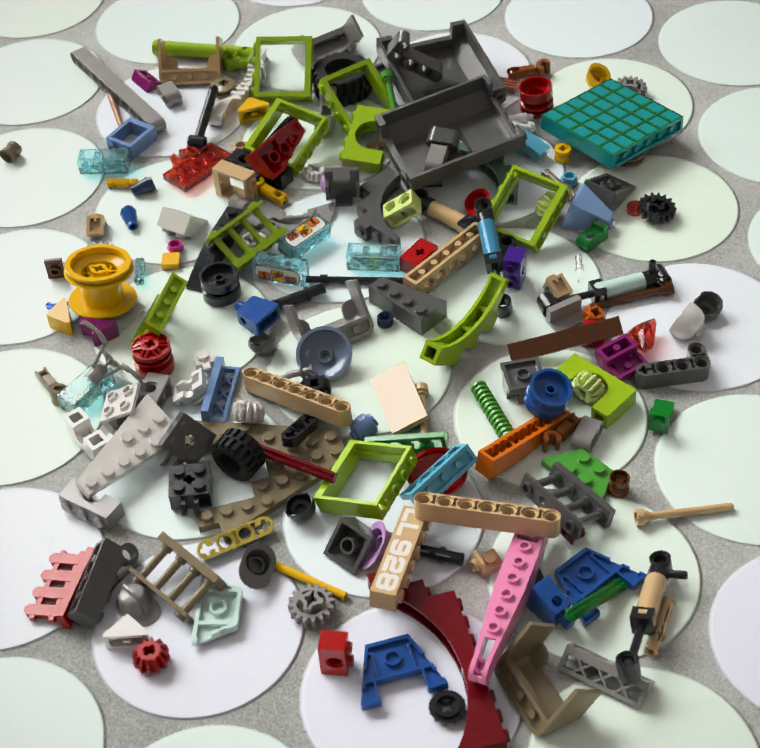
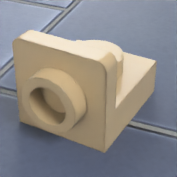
M99 213L87 215V237L105 236L107 220L104 215Z
M563 273L548 276L542 286L544 290L549 288L550 292L557 299L566 297L573 292Z
M494 548L480 555L476 550L471 551V568L474 572H478L482 579L500 571L503 560Z

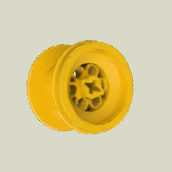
M97 244L80 248L67 257L64 265V276L70 284L77 287L68 299L69 307L75 314L87 318L106 320L127 312L135 305L137 292L130 284L124 282L134 271L133 261L126 250L114 245Z

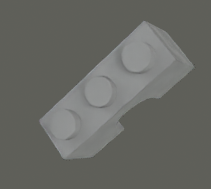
M75 479L58 495L61 503L60 506L65 512H71L82 520H88L98 528L111 531L125 515L122 501L104 494L100 500L91 502L93 497L88 499L76 486Z

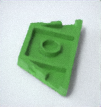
M583 448L541 460V466L549 472L553 463L559 461L602 499L606 495L609 475L613 470Z

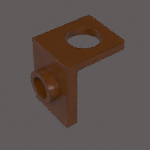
M61 257L44 259L49 279L65 277V262H63Z

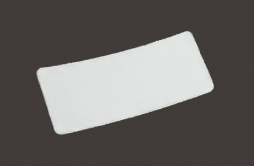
M136 302L117 321V325L127 328L141 315L146 306Z

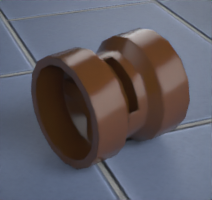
M621 469L610 473L608 492L612 497L624 498L628 495L629 473Z

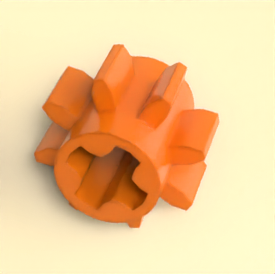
M588 305L581 314L584 320L600 321L606 318L602 316L604 310L597 305L592 307Z

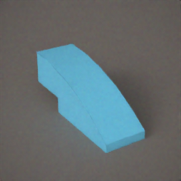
M525 130L527 134V140H525L526 148L520 149L517 152L521 156L526 153L537 163L547 155L550 146L536 135Z

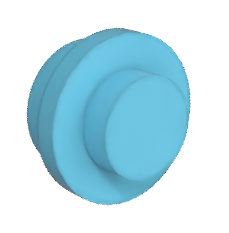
M571 171L564 172L560 178L561 181L570 186H574L578 180L576 174Z

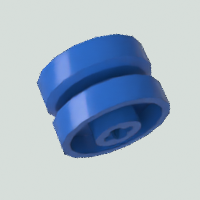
M553 368L541 369L532 376L525 390L524 404L528 411L537 418L544 420L555 419L564 412L572 397V383L559 370Z

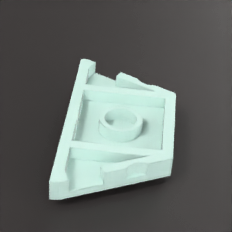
M201 575L200 586L204 583V581H203V580H204V577H203L202 575ZM224 581L227 586L222 591L217 587L210 588L196 606L191 638L192 646H198L238 630L243 599L242 588L230 585L227 581Z

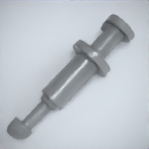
M310 364L306 368L300 365L298 369L288 371L280 377L291 379L300 376L303 378L306 377V373H316V367L314 364Z

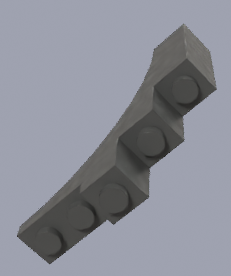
M388 167L360 185L361 201L357 203L359 218L354 220V232L357 237L362 238L366 242L372 238L397 254L401 251L400 237L385 223L382 211L383 205L401 188V174Z

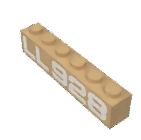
M403 506L370 588V607L396 612L398 604L403 602L404 588H408L410 573L413 574L415 570V559L420 557V545L425 544V532L429 531L431 527V522L415 518L414 507Z

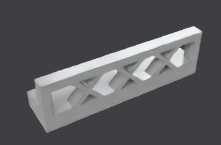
M575 643L567 644L557 668L638 709H642L648 692L653 690L656 683L642 675L639 681L625 686L618 677L615 662ZM569 655L577 658L580 668L571 670L565 667ZM591 666L597 668L601 678L596 680L590 679L585 668ZM611 676L618 678L622 688L617 690L610 689L606 678ZM635 686L643 690L638 702L630 698L627 688Z

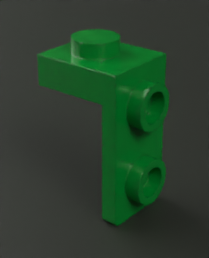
M655 399L653 408L650 409L648 430L668 433L674 402Z

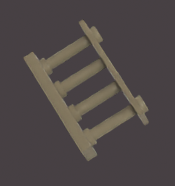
M162 531L157 537L163 543L158 553L140 573L132 567L128 570L134 575L132 577L133 581L141 586L143 584L146 585L176 610L174 615L182 622L188 620L193 625L194 619L188 613L210 588L217 587L222 591L227 584L219 575ZM175 553L174 562L154 584L150 583L146 579L167 554ZM187 563L191 566L189 568L190 571L170 594L166 596L160 589L181 565L184 566ZM202 575L204 583L185 605L180 608L174 601L196 576Z

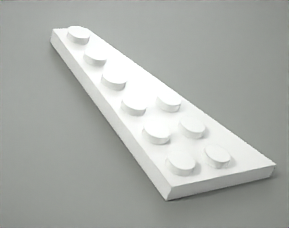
M146 394L134 409V412L128 416L76 480V486L88 499L166 450L158 445L173 421L148 394Z

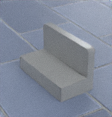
M577 294L546 308V322L555 332L583 324L584 317L581 316L583 311L581 310L582 299Z

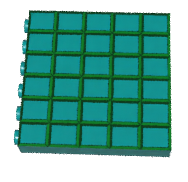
M610 78L541 114V129L613 170L682 131L684 116Z

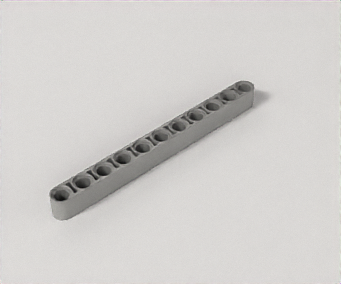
M86 47L70 52L73 63L107 95L113 94L116 103L132 118L155 126L156 133L167 129L164 118Z

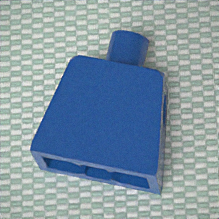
M252 296L246 302L238 300L234 305L240 325L254 335H260L280 318L278 303L257 296Z
M549 575L531 588L526 607L543 623H550L555 626L560 624L566 631L575 624V621L569 622L564 617L565 611L571 607V601Z

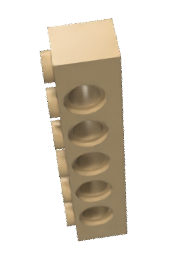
M473 222L404 275L403 285L428 293L482 250L477 222Z

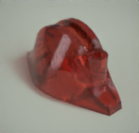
M655 318L637 324L626 333L638 345L637 350L643 353L653 348L657 324Z

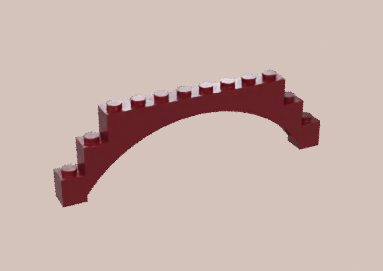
M377 572L367 574L369 592ZM423 579L409 582L408 588H404L403 602L398 604L397 610L418 621L438 638L453 658L463 679L468 707L464 733L458 748H507V743H510V736L507 728L503 729L502 727L503 716L501 710L495 707L496 697L493 689L489 690L488 685L468 681V672L475 653L476 641L474 634H469L468 629L470 625L467 615L463 616L462 614L463 604L461 598L456 597L454 590L431 595L430 588L425 587Z

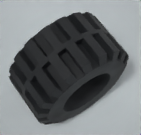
M237 428L227 429L211 447L212 458L216 465L225 474L237 481H249L266 461V455L257 440L250 434Z

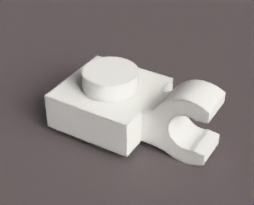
M210 349L193 353L192 358L196 370L202 368L206 373V378H209L212 373L211 367L215 363Z

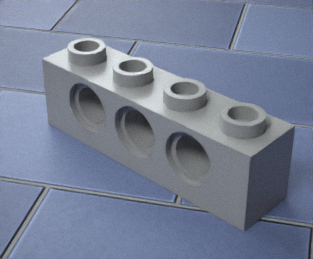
M148 372L145 379H143L146 388L142 392L140 386L135 408L148 394L163 409L172 390L170 375Z

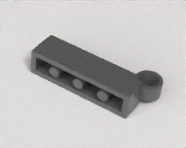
M106 537L95 544L66 617L88 629L102 621L104 617L103 609L112 596L110 591L119 578L117 575L118 570L121 567L131 565L139 557V552L135 545L124 543L120 546ZM123 550L129 553L130 560L123 556Z

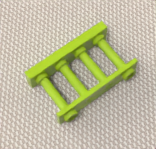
M262 199L257 203L255 201L252 202L246 211L220 230H214L207 236L206 246L209 247L215 243L231 261L230 263L237 267L238 272L284 239V236L288 233L285 226L280 229L275 228L260 211L263 204ZM255 214L268 229L270 236L267 239L265 237L262 238L247 218ZM241 223L257 241V246L254 248L249 247L233 228ZM226 233L244 251V255L241 258L236 257L220 239Z
M172 272L160 295H156L129 346L141 334L153 332L158 336L160 335L188 284L187 280Z

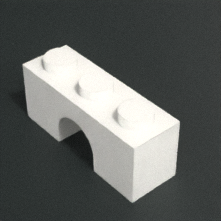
M80 407L63 416L67 432L93 460L109 439L100 429L94 430L90 418Z

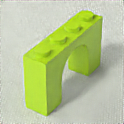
M357 105L356 111L352 113V124L348 126V136L344 138V149L339 154V160H341L343 167L358 166L360 171L378 174L382 171L385 161L384 151L362 147L357 141L366 132L378 131L374 116L389 111L388 109Z
M575 353L556 369L564 373L571 383L582 371H591L593 375L596 374L601 379V383L605 385L604 389L606 392L591 407V418L603 421L604 429L606 430L636 403V389Z

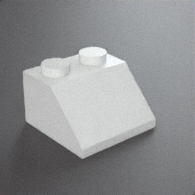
M162 206L156 226L162 227L163 232L172 234L173 231L177 237L186 239V236L193 238L207 224L208 220L181 210Z

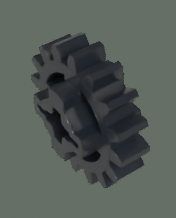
M651 192L650 196L645 194L644 198H640L637 209L639 210L638 214H642V219H648L647 222L654 221V224L657 222L663 224L664 221L669 223L670 219L674 218L677 207H675L676 203L672 202V198H666V194L660 196V193L654 195Z

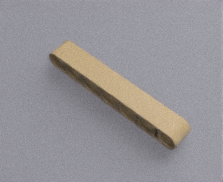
M256 367L246 368L242 373L247 392L338 427H347L353 422L351 404L348 401Z
M420 492L414 496V516L418 520L543 538H556L560 534L561 514L557 510L429 492Z

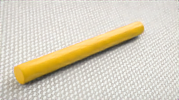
M276 561L274 570L306 584L310 583L313 587L319 583L320 589L326 586L327 592L332 591L333 596L342 600L347 598V592Z

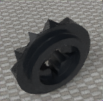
M444 690L436 693L430 699L429 712L436 722L440 721L444 725L451 722L455 724L458 719H462L464 712H466V704L463 697L457 692ZM451 705L452 711L446 710L443 712V706L448 707Z

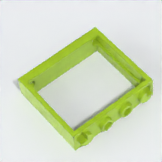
M256 36V42H253L255 57H253L252 62L255 72H252V81L254 82V87L251 89L252 96L265 102H274L276 98L287 102H312L313 37ZM262 45H305L304 92H260Z
M370 58L321 78L317 86L320 90L319 93L326 100V105L328 108H331L335 120L339 121L343 133L345 132L347 136L348 126L352 124V121L329 84L363 71L385 109L391 110L386 84L381 80V76Z
M276 98L243 148L245 151L252 152L259 147L283 113L317 126L292 164L287 163V165L292 166L293 176L297 177L299 172L304 169L307 160L312 157L315 148L320 145L322 137L329 131L330 126L327 117Z
M513 164L509 173L507 172L503 184L499 186L497 195L491 200L495 221L520 178L556 192L530 241L500 228H497L498 237L511 235L515 237L517 245L539 253L568 201L571 191L567 185Z
M349 440L331 471L338 475L336 482L330 483L324 480L313 498L320 512L383 520L403 485L408 480L413 468L416 466L417 456L412 446ZM360 459L398 463L375 502L337 497Z

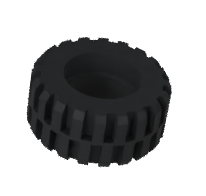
M336 52L333 55H326L324 58L319 59L312 69L315 96L320 100V90L317 86L321 78L363 61L365 58L351 52ZM363 71L329 84L330 86L337 87L336 97L343 107L362 102L372 91V86Z

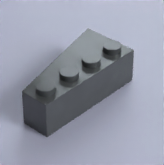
M384 277L378 278L368 286L369 302L383 311L392 313L393 318L421 336L447 317L446 300Z

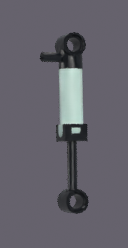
M651 259L646 271L603 282L600 278L588 281V291L578 293L582 300L590 298L592 303L659 287L665 281H672V278L662 264H656V260ZM544 292L537 297L536 302L543 316L546 317V308L577 294L557 299L551 292Z

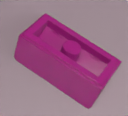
M135 69L131 78L146 93L157 89L156 86L162 84L147 70Z

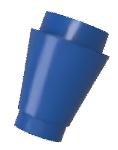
M132 205L123 206L120 212L121 218L129 230H136L138 228L136 209Z

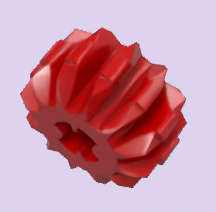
M152 636L149 641L142 639L141 645L135 644V651H132L131 655L134 667L141 674L147 672L149 676L155 671L160 674V668L167 669V662L170 661L169 649L166 643L163 644L160 638L155 641Z

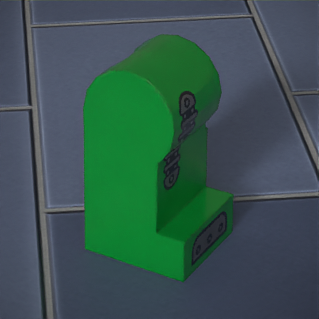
M598 219L593 220L591 226L585 232H581L575 242L576 245L590 252L608 239L609 225Z

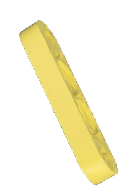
M262 516L203 540L197 545L196 554L199 558L207 560L266 536L273 530V521L267 516ZM262 520L264 523L268 522L267 531L265 532L264 529L256 531L258 536H255L254 529L250 524H254L255 528L261 525ZM247 528L250 531L249 539L243 540L240 538V529ZM222 536H228L231 539V545L228 548H223L220 545L219 541ZM215 539L219 552H216V548L209 551L208 556L205 553L201 554L202 545L205 544L206 547L212 546L214 544L212 540Z

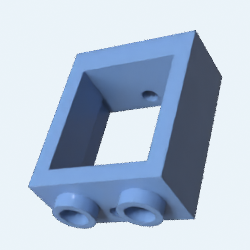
M132 117L128 118L106 137L109 151L131 160L138 157L157 140L155 126ZM130 134L138 136L130 144L123 141Z

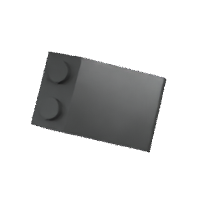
M608 173L587 179L584 182L611 211L616 210L636 189L635 185Z

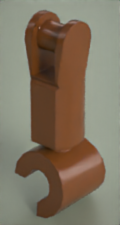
M545 58L538 60L536 67L533 64L509 67L507 69L508 78L515 80L535 76V73L537 76L544 77V73L551 74L550 61Z
M572 412L555 430L545 431L542 451L546 453L548 446L554 445L555 450L559 452L561 442L576 430L582 417L578 418Z

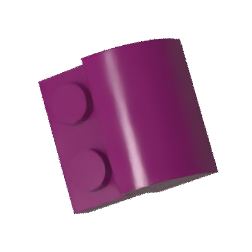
M626 333L595 349L598 367L621 381L634 376L636 367L639 364L649 362L637 351L638 345Z

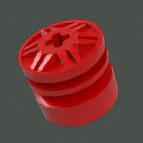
M532 76L521 81L518 88L521 113L533 114L534 119L541 118V114L554 108L553 86L548 78Z
M147 332L133 340L131 354L136 373L142 380L145 379L148 372L165 375L173 373L175 363L170 341L166 335L160 333L158 336L153 332Z

